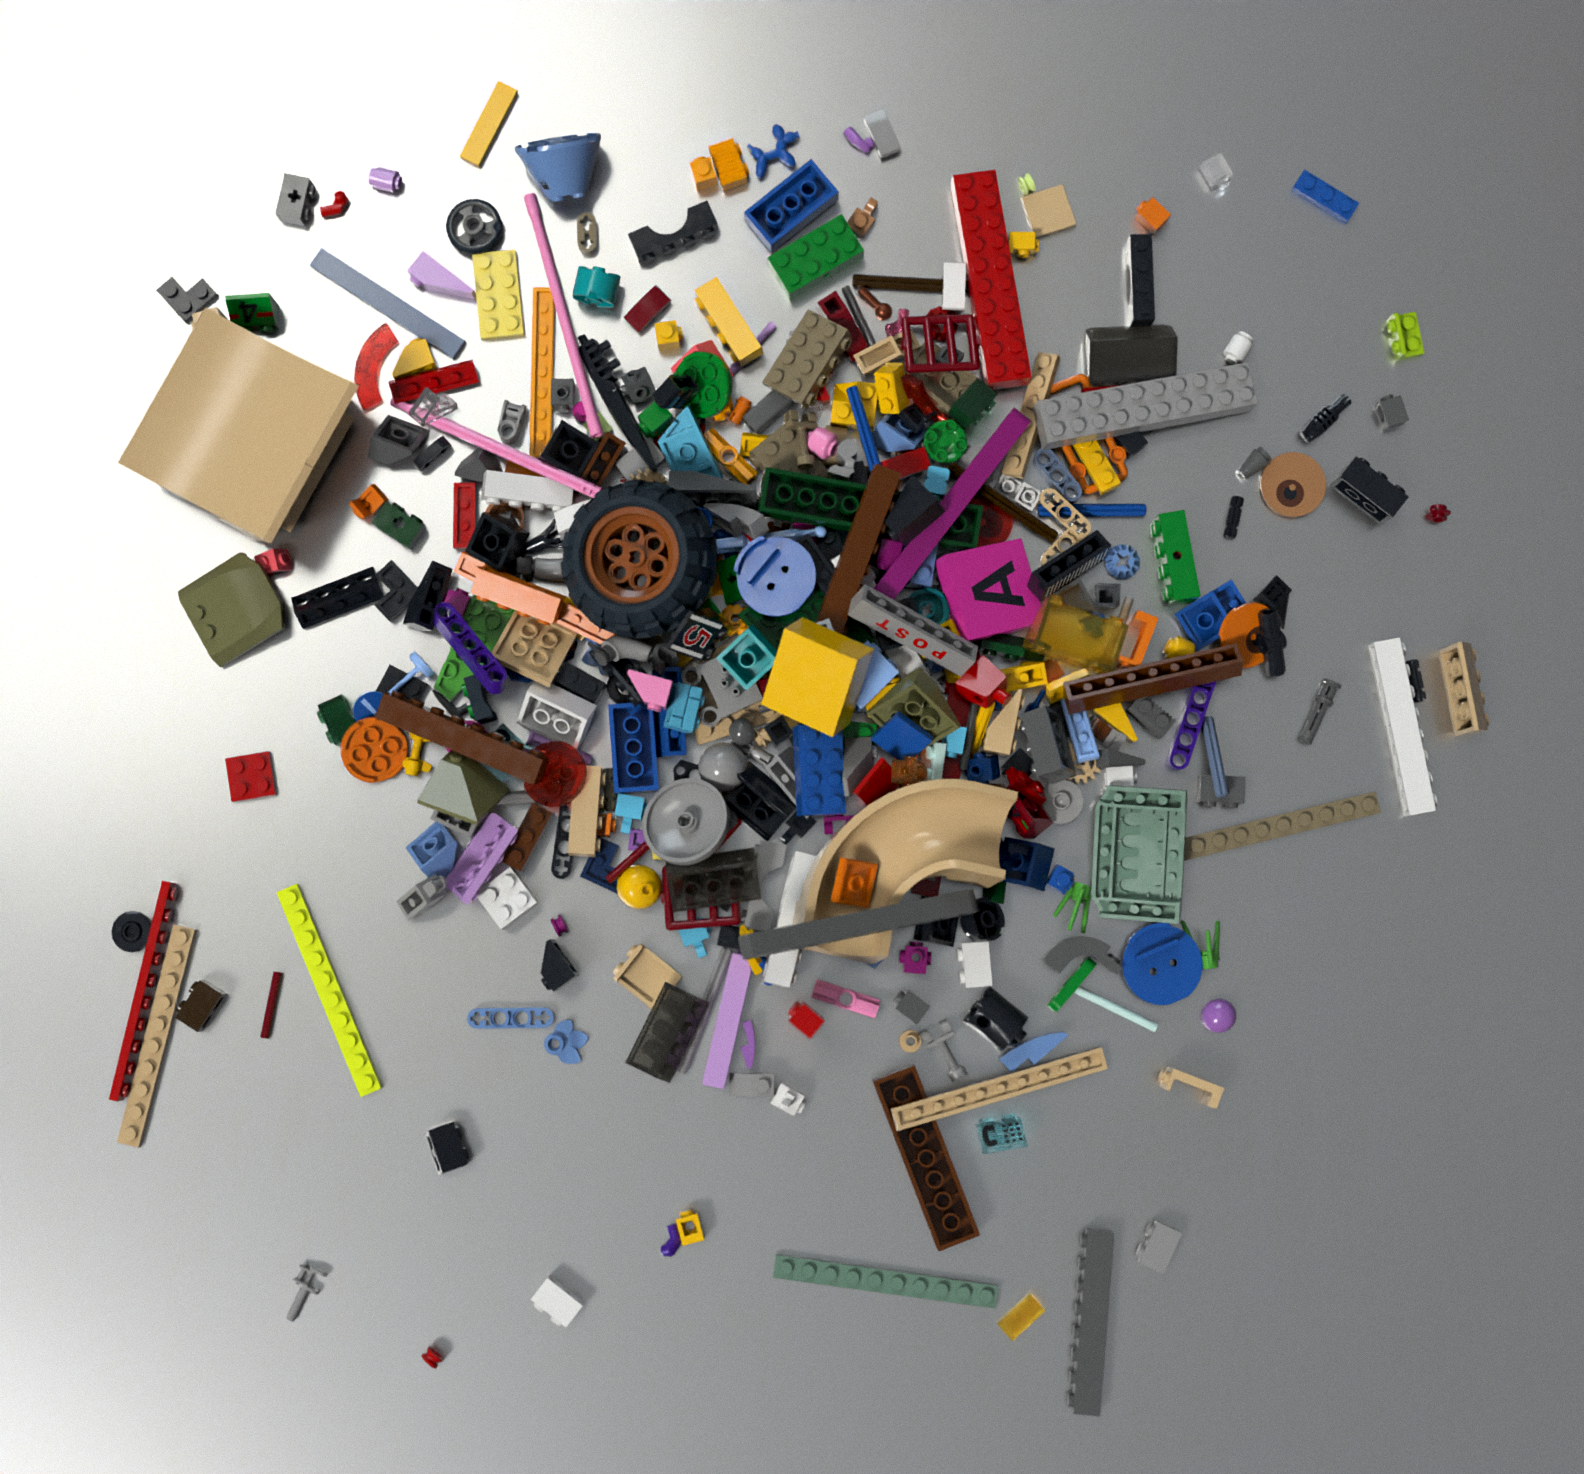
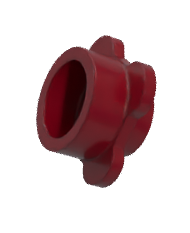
M1435 504L1429 507V514L1425 518L1435 523H1441L1447 520V516L1451 515V511L1447 510V506L1443 504Z

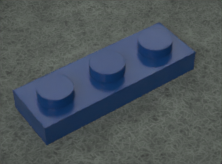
M1305 169L1291 189L1345 223L1349 221L1359 205V202Z

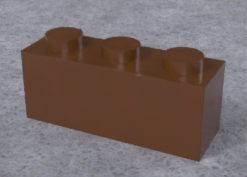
M605 432L579 478L601 487L626 442L609 432ZM576 491L577 493L581 494L582 496L586 497L587 499H589V500L592 499V497H589V496H587V495H585V494H582V493Z
M532 803L516 833L517 838L511 846L509 845L501 862L520 872H524L555 814Z

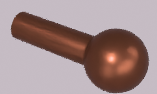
M864 286L858 290V293L875 309V315L878 319L887 320L891 317L892 308L889 304L880 303Z

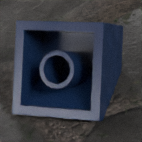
M1005 837L1004 844L1012 856V868L1007 879L1002 880V882L1045 891L1055 848L1040 843Z

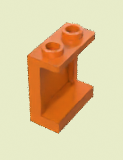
M1137 610L1131 616L1129 624L1140 628V632L1130 658L1120 655L1114 661V665L1118 666V670L1141 665L1159 619L1158 617Z

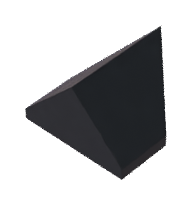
M1276 575L1253 600L1270 609H1277L1280 626L1284 629L1289 593L1292 589Z

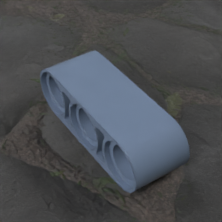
M1039 449L1033 459L1035 468L1052 489L1056 490L1070 504H1075L1081 497V486L1051 449ZM1046 455L1049 458V463H1041L1038 456ZM1060 472L1063 480H1054L1052 473ZM1066 490H1075L1076 497H1068L1066 495Z

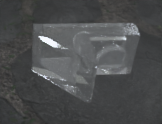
M426 387L410 409L409 415L423 427L457 410V402L444 391L436 395Z

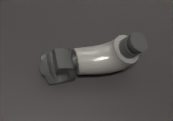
M519 556L513 572H508L527 582L532 581V573H534V579L565 582L561 572L563 558H535L533 563L532 556Z
M620 635L609 637L603 641L602 648L595 653L596 661L602 666L607 665L610 661L617 662L620 659L629 658L648 664L652 662L653 670L659 675L664 673L665 664L676 667V664L679 663L678 653L668 650L665 647L667 643H659L654 647L643 641Z

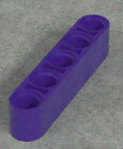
M447 602L439 603L435 607L434 625L489 693H502L506 686L507 673L457 610Z
M1217 681L1190 687L1167 755L1166 763L1169 769L1179 771L1188 766ZM1195 693L1202 694L1204 698L1202 704L1194 701ZM1189 713L1196 716L1197 722L1195 725L1188 723L1187 715ZM1181 734H1186L1189 737L1190 743L1187 746L1180 742ZM1174 755L1182 757L1183 763L1181 766H1176L1173 763Z

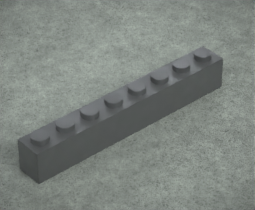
M1085 1228L1084 1234L1080 1236V1247H1083V1257L1079 1256L1078 1270H1081V1279H1077L1076 1292L1080 1293L1079 1302H1075L1074 1310L1075 1316H1078L1077 1325H1073V1338H1076V1346L1071 1349V1361H1074V1370H1070L1069 1384H1072V1393H1068L1067 1406L1071 1407L1070 1410L1073 1414L1100 1417L1115 1234L1110 1230Z

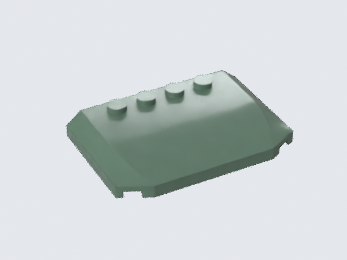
M1118 785L1107 786L1095 807L1091 896L1099 909L1101 918L1172 924L1180 923L1187 790Z

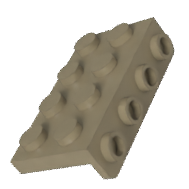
M808 309L762 383L764 386L799 403L802 408L807 410L815 403L821 387L827 384L829 375L838 366L843 352L850 347L852 342L850 332L839 324Z
M925 342L913 355L914 364L927 363ZM934 342L936 357L942 348ZM904 366L907 387L911 386L917 391L916 395L923 401L928 400L933 404L932 407L940 415L945 414L950 420L959 424L963 430L969 426L996 393L993 390L985 391L984 382L970 371L908 373L906 366Z
M786 423L749 452L750 462L756 469L760 468L762 472H764L766 467L827 478V468L815 455H813L814 467L809 469L797 468L796 458L801 455L798 433L796 430L785 429Z

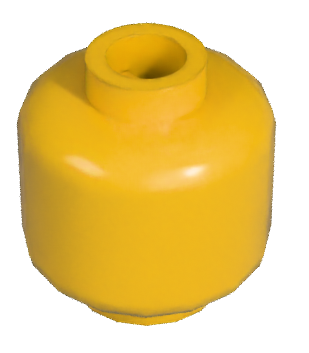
M1176 636L1167 641L1163 653L1165 654V659L1195 653L1196 646L1193 642L1181 636Z

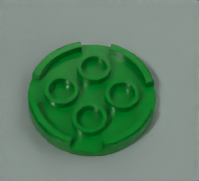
M694 352L684 357L673 375L679 377L681 375H689L701 388L686 405H690L695 418L716 416L727 406L732 394V377L729 368L720 357L709 352Z

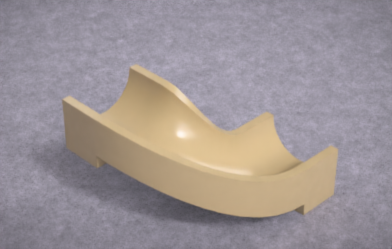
M937 779L905 786L879 798L846 822L820 850L804 881L800 899L796 902L792 925L899 904L904 894L914 884L934 876H946V879L983 888H990L1004 880L1006 870L1001 869L999 864L1000 840L1005 820L1012 805L1017 801L1018 792L968 780ZM840 857L878 864L869 908L831 902ZM893 930L802 949L876 964L888 957Z

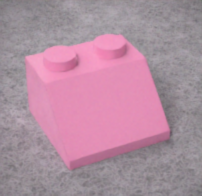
M628 669L627 674L643 702L648 705L647 708L656 712H661L662 709L667 710L673 682Z

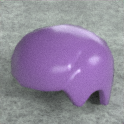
M1214 999L1208 1002L1202 1010V1021L1206 1028L1214 1033L1226 1032L1234 1026L1236 1009L1231 1002L1225 999Z

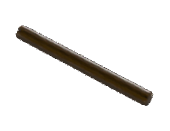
M854 274L852 276V286L943 292V279ZM965 280V293H969L967 280Z
M952 462L947 468L950 471L949 474L957 480L965 471L964 468L955 462ZM985 482L977 491L978 494L1049 542H1054L1057 538L1058 532Z

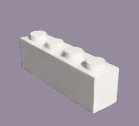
M486 470L484 473L481 500H487L488 504L500 505V502L509 503L510 507L521 508L522 505L531 506L530 509L533 510L552 508V512L572 505L573 489L549 478Z

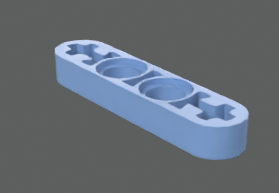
M546 1007L477 1008L471 1010L467 1016L468 1024L477 1029L545 1028L552 1025L555 1019L553 1011ZM487 1011H491L489 1017L491 1025H487L488 1020L480 1021L479 1025L476 1024V1021L472 1020V1016H475L476 1012H479L480 1016H488ZM499 1011L506 1015V1021L501 1025L494 1021V1015ZM520 1011L526 1012L528 1015V1021L525 1024H519L516 1021V1015ZM531 1011H535L534 1016H540L543 1014V1011H546V1015H550V1020H547L546 1024H543L542 1020H534L535 1025H532L533 1016Z

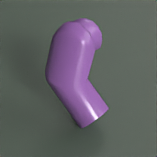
M852 127L845 129L844 135L863 152H869L875 146L874 141L870 137L863 140Z

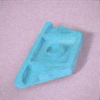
M686 405L657 441L671 471H695L724 479L690 405Z

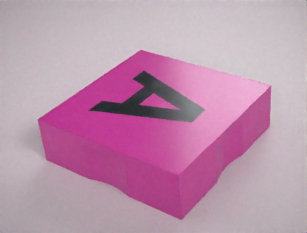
M1022 538L945 554L935 560L941 587L949 604L950 618L953 619L960 637L972 643L982 639L985 640L997 634H1010L1035 628L1046 622L1040 600L1027 587L1032 573Z

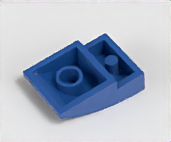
M1231 579L1181 609L1175 615L1190 640L1195 644L1197 651L1220 638V627L1227 614L1233 608L1246 604V601Z

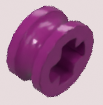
M561 914L558 915L557 919H550L559 937L562 936L563 932H569Z

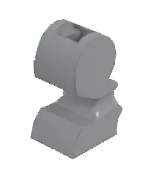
M846 439L839 444L836 460L843 467L836 464L830 467L827 478L847 482L854 478V465L858 453V445L855 441Z

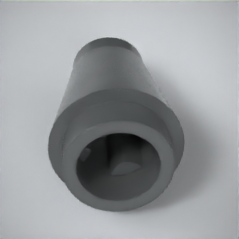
M1262 447L1253 449L1239 468V471L1248 479L1269 465L1268 462L1272 458Z

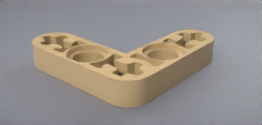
M1051 488L1041 491L1039 502L1066 529L1042 554L1040 560L1042 565L1048 561L1046 559L1047 555L1053 556L1056 551L1052 550L1055 546L1059 552L1065 551L1060 547V541L1063 538H1069L1073 546L1091 532L1090 522L1063 496ZM1053 493V500L1057 503L1059 500H1062L1063 503L1059 504L1055 511H1053L1051 508L1055 506L1051 502H1044L1046 499L1044 494ZM1066 506L1071 510V516L1068 519H1062L1059 516V510L1062 507ZM1075 515L1079 517L1075 519L1078 523L1086 524L1084 527L1086 531L1084 533H1077L1076 530L1078 528L1074 523L1071 526L1067 524L1074 519Z

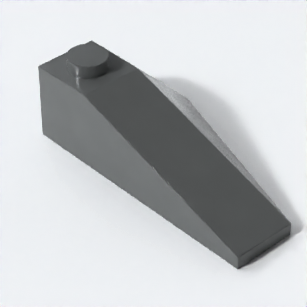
M695 471L669 472L668 486L683 493L697 507L704 508L703 505L706 503H726L744 507L757 505L755 486Z

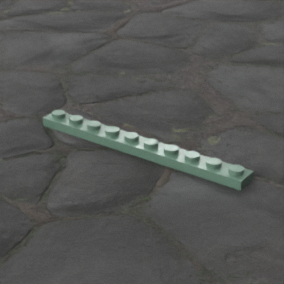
M776 1254L773 1278L994 1309L996 1308L998 1285L779 1254Z

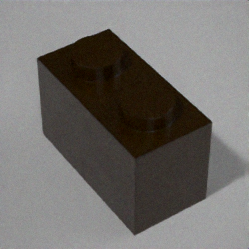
M205 979L198 982L195 981L189 989L191 994L186 1001L183 1000L176 1010L178 1014L175 1018L196 1032H202L227 995L226 992Z

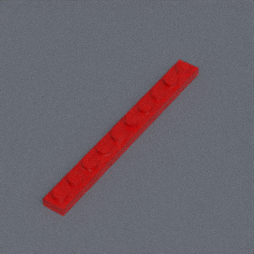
M162 881L109 1096V1100L112 1101L124 1100V1097L128 1096L130 1090L128 1080L135 1069L134 1055L138 1053L141 1042L138 1039L140 1031L144 1030L146 1024L144 1014L145 1010L149 1009L151 997H149L150 990L156 983V975L154 973L156 966H159L162 958L160 948L167 938L165 928L172 917L171 903L177 896L178 889L175 888L176 883Z

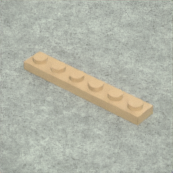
M1041 352L1037 354L1031 374L1032 378L1028 384L1020 410L1031 422L1008 451L1001 472L1004 476L1025 478L1038 435L1033 407L1037 401L1049 398L1060 362V357L1057 354Z

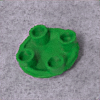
M942 420L928 428L924 435V447L931 459L938 463L949 464L963 456L967 448V436L963 428L955 421Z

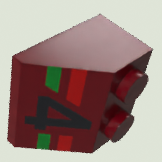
M1010 785L1006 788L1008 790L1017 791L1013 789ZM1018 792L1017 801L1012 805L1007 817L1013 820L1016 825V831L1021 837L1035 839L1053 824V821L1042 805H1038Z

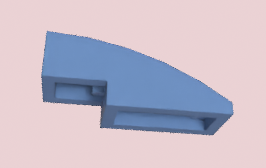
M1061 1031L1035 1036L1021 1042L1017 1047L1010 1048L999 1056L998 1059L1010 1072H1013L1027 1059L1035 1065L1068 1035Z

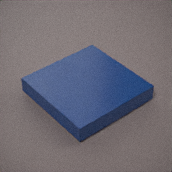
M898 711L872 735L871 741L906 765L932 742L934 736Z

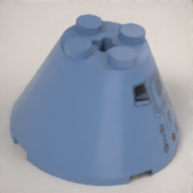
M601 133L547 138L528 142V147L522 148V145H517L514 149L545 197H549V200H552V202L565 200L564 196L566 195L578 198L586 196L585 191L589 188L601 141Z

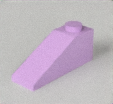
M424 251L420 253L407 270L410 276L409 280L418 288L422 285L431 291L472 299L476 297L474 289Z

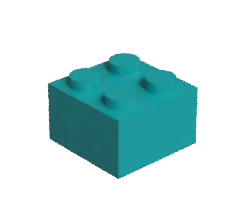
M752 624L720 653L716 659L747 691L773 667L777 650Z

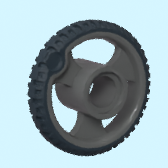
M475 198L466 199L456 204L448 214L446 232L450 242L459 251L473 255L482 254L491 250L499 241L502 234V220L496 208L489 202ZM479 207L491 214L493 220L484 222L479 214L473 213V208ZM458 215H462L464 217L462 227L465 232L461 236L456 237L454 222ZM472 223L479 224L476 230L469 229ZM486 232L492 235L484 244L470 246L471 240L482 239Z

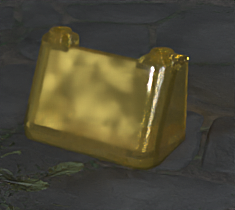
M1051 594L1050 597H1045L1024 638L1022 647L1080 669L1086 668L1091 673L1103 674L1114 671L1129 625L1122 623L1123 619L1110 615L1109 619L1101 618L1068 606L1063 602L1064 598Z

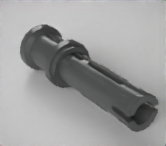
M1327 678L1322 679L1323 685L1318 695L1314 697L1316 703L1299 737V740L1312 745V741L1328 707L1330 708L1334 704L1332 700L1337 689L1341 688L1339 683ZM1318 714V717H1317V719H1316V721H1315V723H1314V725H1313V728H1312V730H1310L1311 725H1312V723H1313V721H1314L1316 715Z

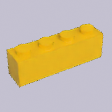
M717 277L694 290L697 297L694 301L700 310L704 309L708 314L705 316L711 328L714 326L717 328L719 333L716 335L722 345L727 344L730 351H728V354L734 363L738 361L740 366L743 367L763 354L761 345Z

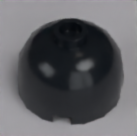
M989 897L976 899L978 912L964 915L960 918L963 932L968 938L976 942L996 940L1002 934L1000 933L1001 928L1005 926L1004 913L1000 905L989 902L991 899Z

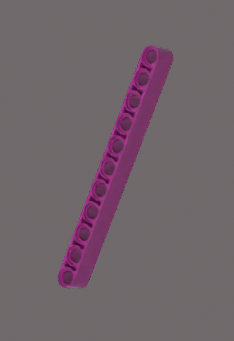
M1015 407L1009 412L941 500L940 504L945 512L907 544L873 589L893 600L897 597L1030 424L1031 420Z

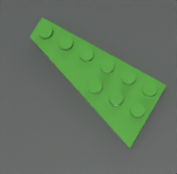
M473 595L463 619L488 650L492 652L515 610L509 608V610L496 606V602L490 600L489 602L478 600L476 598L477 595ZM450 647V652L434 685V688L450 702L462 691V684H465L463 678L474 675L452 647Z

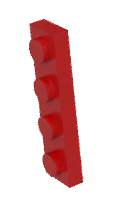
M471 359L388 381L394 403L397 404L477 383L479 378L474 361Z

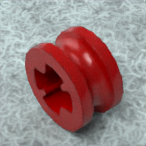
M430 1346L427 1348V1353L421 1355L422 1359L434 1369L438 1367V1362L444 1360L442 1355Z

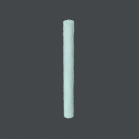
M1081 986L1074 992L1153 1032L1158 1027L1157 1023Z

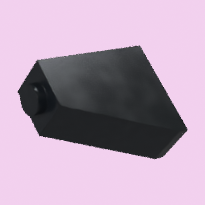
M913 475L907 481L884 522L889 528L887 534L895 543L899 540L904 546L910 543L945 512L939 501Z

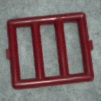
M973 315L905 316L901 318L903 339H901L900 344L901 350H904L905 366L908 373L976 371L980 368L978 354L980 340L979 337H976ZM966 323L971 362L957 361L953 324ZM932 324H945L949 363H936ZM910 325H923L927 363L914 364Z
M735 860L702 862L691 865H668L662 868L663 893H661V902L664 904L665 927L667 930L730 926L741 923L739 897H742L741 887L738 886L737 863ZM728 869L732 912L730 917H718L715 870ZM706 871L710 918L696 919L693 872ZM684 873L687 920L674 921L671 874Z

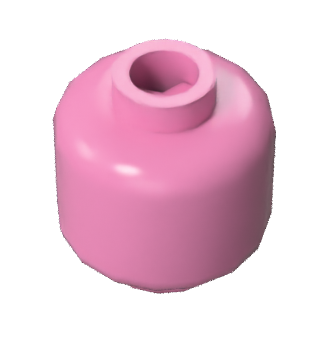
M818 427L807 434L809 453L824 460L833 457L837 453L840 443L835 433Z

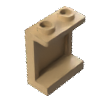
M642 943L638 947L634 944L626 954L629 958L625 964L620 962L613 971L615 974L613 979L656 1012L683 976Z
M1166 1066L1165 1070L1162 1069L1157 1080V1082H1160V1088L1170 1091L1175 1079L1205 1090L1200 1103L1217 1109L1224 1090L1223 1087Z

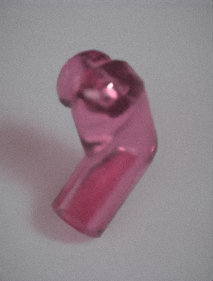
M899 309L897 321L886 324L885 333L888 336L892 335L893 337L902 332L901 318L909 316V310Z

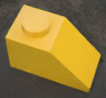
M416 338L404 346L392 372L394 379L437 368L426 339Z

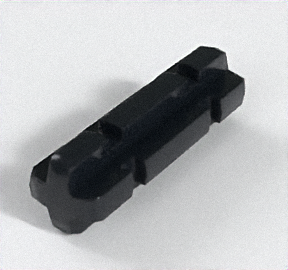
M1233 496L1231 498L1230 505L1232 507L1229 508L1226 522L1227 527L1224 532V537L1234 539L1237 536L1238 529L1236 527L1239 526L1242 511L1240 507L1243 506L1244 502L1243 497Z
M1417 659L1408 660L1405 664H1408L1410 668V677L1408 678L1415 692L1413 701H1425L1426 693L1422 690L1424 688L1421 671H1418V668H1420L1419 661Z

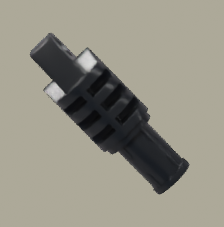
M1342 393L1331 405H1325L1299 432L1306 443L1311 442L1322 435L1338 420L1339 414L1352 404L1351 399L1346 401L1349 397Z

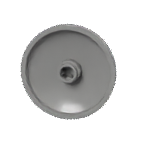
M696 778L679 779L662 787L649 801L643 815V836L648 847L665 862L674 865L695 864L712 855L724 841L730 822L729 808L722 794L710 783Z

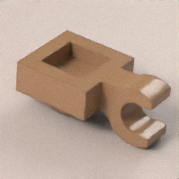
M872 197L866 203L863 211L857 207L847 221L853 233L862 239L875 222V218L871 217V215L877 208L878 201Z

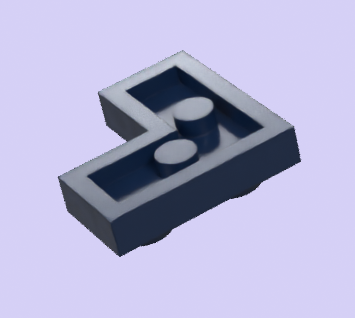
M598 836L601 839L600 852H596V857L588 858L580 877L617 893L618 878L610 884L605 877L615 869L610 864L619 845Z

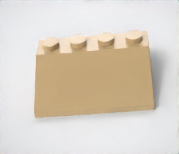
M1457 642L1439 650L1455 736L1487 731L1489 718L1487 713H1484L1483 704H1485V697L1483 692H1480L1479 683L1481 682V677L1475 667L1477 658L1475 649H1472L1471 643Z

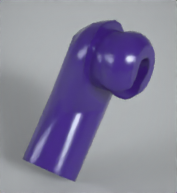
M677 1223L667 1225L669 1240L660 1248L661 1254L665 1257L675 1255L682 1243Z

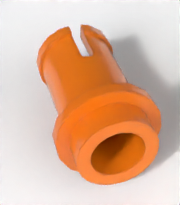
M742 396L736 399L737 404L728 417V420L739 426L743 420L742 416L746 414L748 409L752 408L750 406L752 402Z

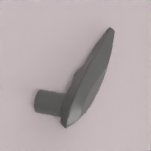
M433 690L438 701L451 716L461 717L468 712V705L466 703L456 708L441 693Z

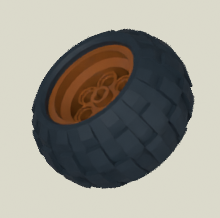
M629 480L595 493V497L586 505L583 504L573 516L575 519L569 531L565 532L562 548L564 550L561 572L572 602L589 621L606 631L620 636L650 638L677 629L689 610L701 609L716 579V557L718 550L709 521L701 509L687 496L663 483ZM638 531L640 534L639 540L632 542L631 535ZM655 539H659L660 547L657 550H652V542ZM622 546V554L618 557H615L614 552L616 547ZM640 552V561L634 564L633 560L635 558L633 555ZM659 561H663V570L660 572H656V563ZM625 568V577L618 579V570ZM645 575L647 582L644 586L639 587L638 579L640 576Z

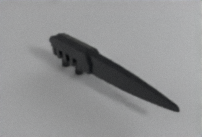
M585 334L580 335L578 340L581 346L578 349L581 359L604 403L641 458L652 471H658L646 440L623 396L622 390L618 385L614 384L618 381V378L614 375L613 371L621 363L618 358L609 362L603 355L604 351L612 347L610 342L605 340L599 344L593 338L588 340Z

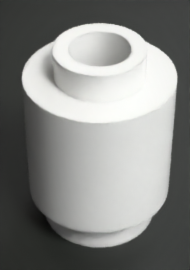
M1239 331L1232 337L1223 352L1225 360L1232 365L1243 363L1253 346L1252 342L1254 339L1249 334Z

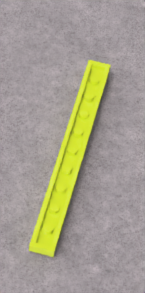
M294 884L276 892L360 1097L383 1088L299 884Z

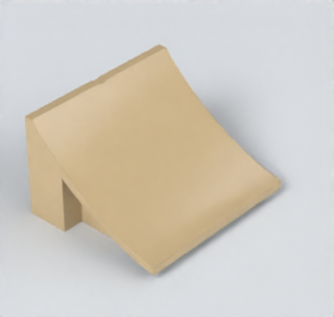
M204 308L117 463L216 515L217 519L258 541L272 543L279 528L291 533L352 424L354 418L345 413V410L359 386L259 337L210 309Z

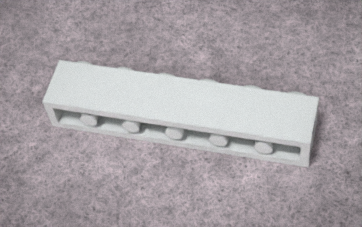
M799 851L793 852L774 928L792 925L796 902L800 899L804 881L817 856ZM797 949L767 955L761 982L790 988V984H794L797 971H794L796 962H800L802 950Z

